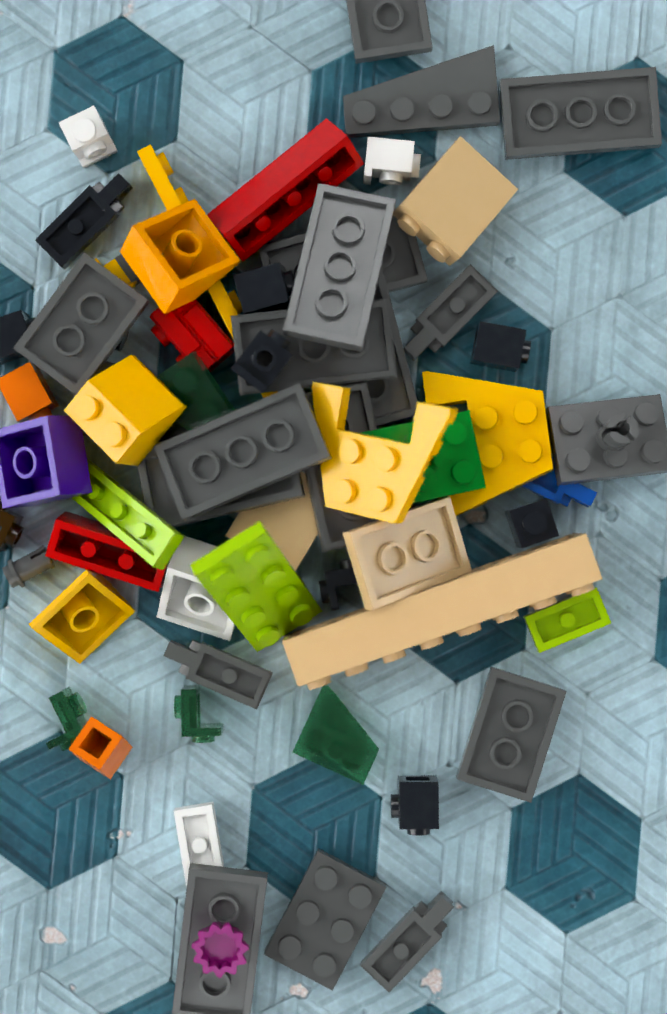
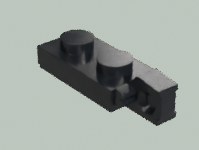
M119 173L105 187L100 182L93 187L89 185L35 241L65 270L119 217L118 214L125 208L120 202L133 187Z

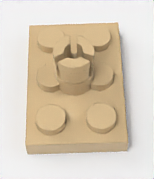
M450 496L441 497L410 508L403 523L394 524L377 520L343 532L365 610L377 609L472 572Z

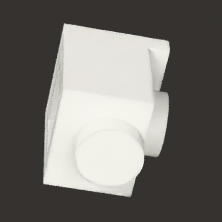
M94 105L59 122L73 153L79 159L83 168L118 152Z
M368 137L363 184L371 185L372 177L379 178L380 183L387 185H401L402 180L410 181L411 177L418 178L421 154H414L415 141Z

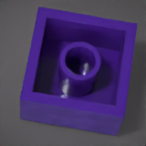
M47 415L0 428V496L2 508L39 506L93 493L83 431L69 415Z

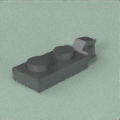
M470 264L416 318V323L410 328L416 336L404 347V352L413 361L427 347L436 353L494 297L498 290Z
M193 639L189 647L171 640L163 655L181 663L178 672L185 675L186 679L254 709L258 708L273 672L203 641L200 643Z
M442 891L428 905L420 901L364 957L360 966L384 989L391 992L442 938V932L447 927L443 919L454 908L453 901Z

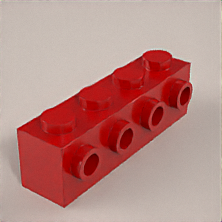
M326 118L209 212L207 216L234 253L244 262L313 206L318 183L337 187L365 163L349 137Z

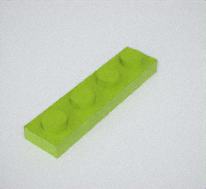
M87 460L93 493L73 497L72 499L151 566L163 570L184 536L92 461Z

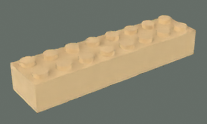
M572 533L473 568L472 572L377 609L365 610V607L287 634L284 636L282 643L297 686L300 687L307 684L308 689L312 690L331 683V675L345 671L346 677L364 672L369 669L368 662L382 658L384 663H389L406 656L405 649L418 644L421 650L444 643L442 636L456 632L461 637L482 629L480 622L489 619L496 620V623L511 620L519 616L517 609L528 605L529 608L533 607L534 610L557 603L555 596L566 593V595L571 594L574 597L595 589L593 582L602 580V576L587 534Z

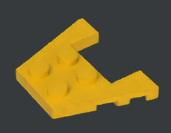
M430 371L422 372L426 403L440 406L467 403V408L471 415L486 488L450 495L456 516L475 509L505 492H510L554 470L543 391Z
M312 382L315 417L332 459L320 464L325 507L394 524L403 523L425 479L423 474L432 456H437L443 444L441 438L448 424H453L458 409L417 402L411 443L409 444L345 430L351 388L322 382Z

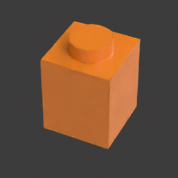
M28 362L0 377V390L17 422L22 423L52 415L51 410L59 406L39 367L32 362Z
M91 716L68 750L81 761L111 780L133 747L123 736Z

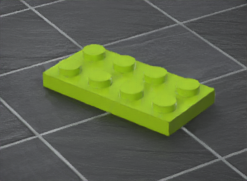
M260 521L190 564L195 577L257 652L275 644L279 638L298 626L307 624L314 616L322 612L312 593Z

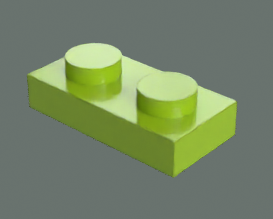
M594 587V590L574 597L570 596L553 605L523 616L539 653L611 624L597 587Z

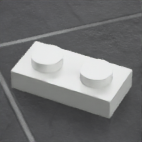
M213 802L177 807L173 811L186 888L190 863L224 867Z

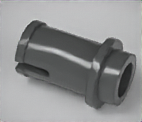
M44 545L14 562L12 559L7 561L8 565L3 567L2 570L12 588L18 585L23 588L26 586V581L55 567L52 558L45 556L47 549Z

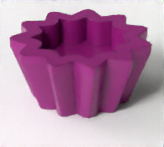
M216 921L198 931L199 938L191 945L192 949L197 952L193 962L203 964L204 974L213 971L218 978H221L225 972L235 975L237 965L246 964L244 953L248 951L249 945L243 939V932L239 928L231 927L229 922L221 924Z

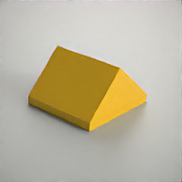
M86 569L29 625L34 631L80 664L135 612V609L102 574Z

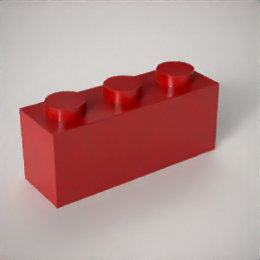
M67 511L55 519L45 554L46 557L159 592L164 585L169 564L168 562L163 570L151 566L99 521Z

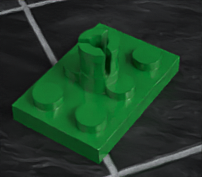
M469 410L457 412L453 424H448L441 438L443 444L437 456H432L423 474L425 479L413 503L486 488ZM414 422L361 433L410 444Z

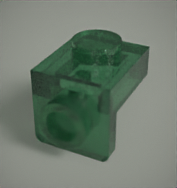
M184 685L181 689V695H175L174 715L175 719H181L182 737H191V742L193 743L214 742L215 736L222 735L224 723H201L200 685Z
M70 687L49 697L65 732L46 742L49 750L58 745L62 751L69 749L87 723L83 715L87 713L85 703L78 692L72 693Z

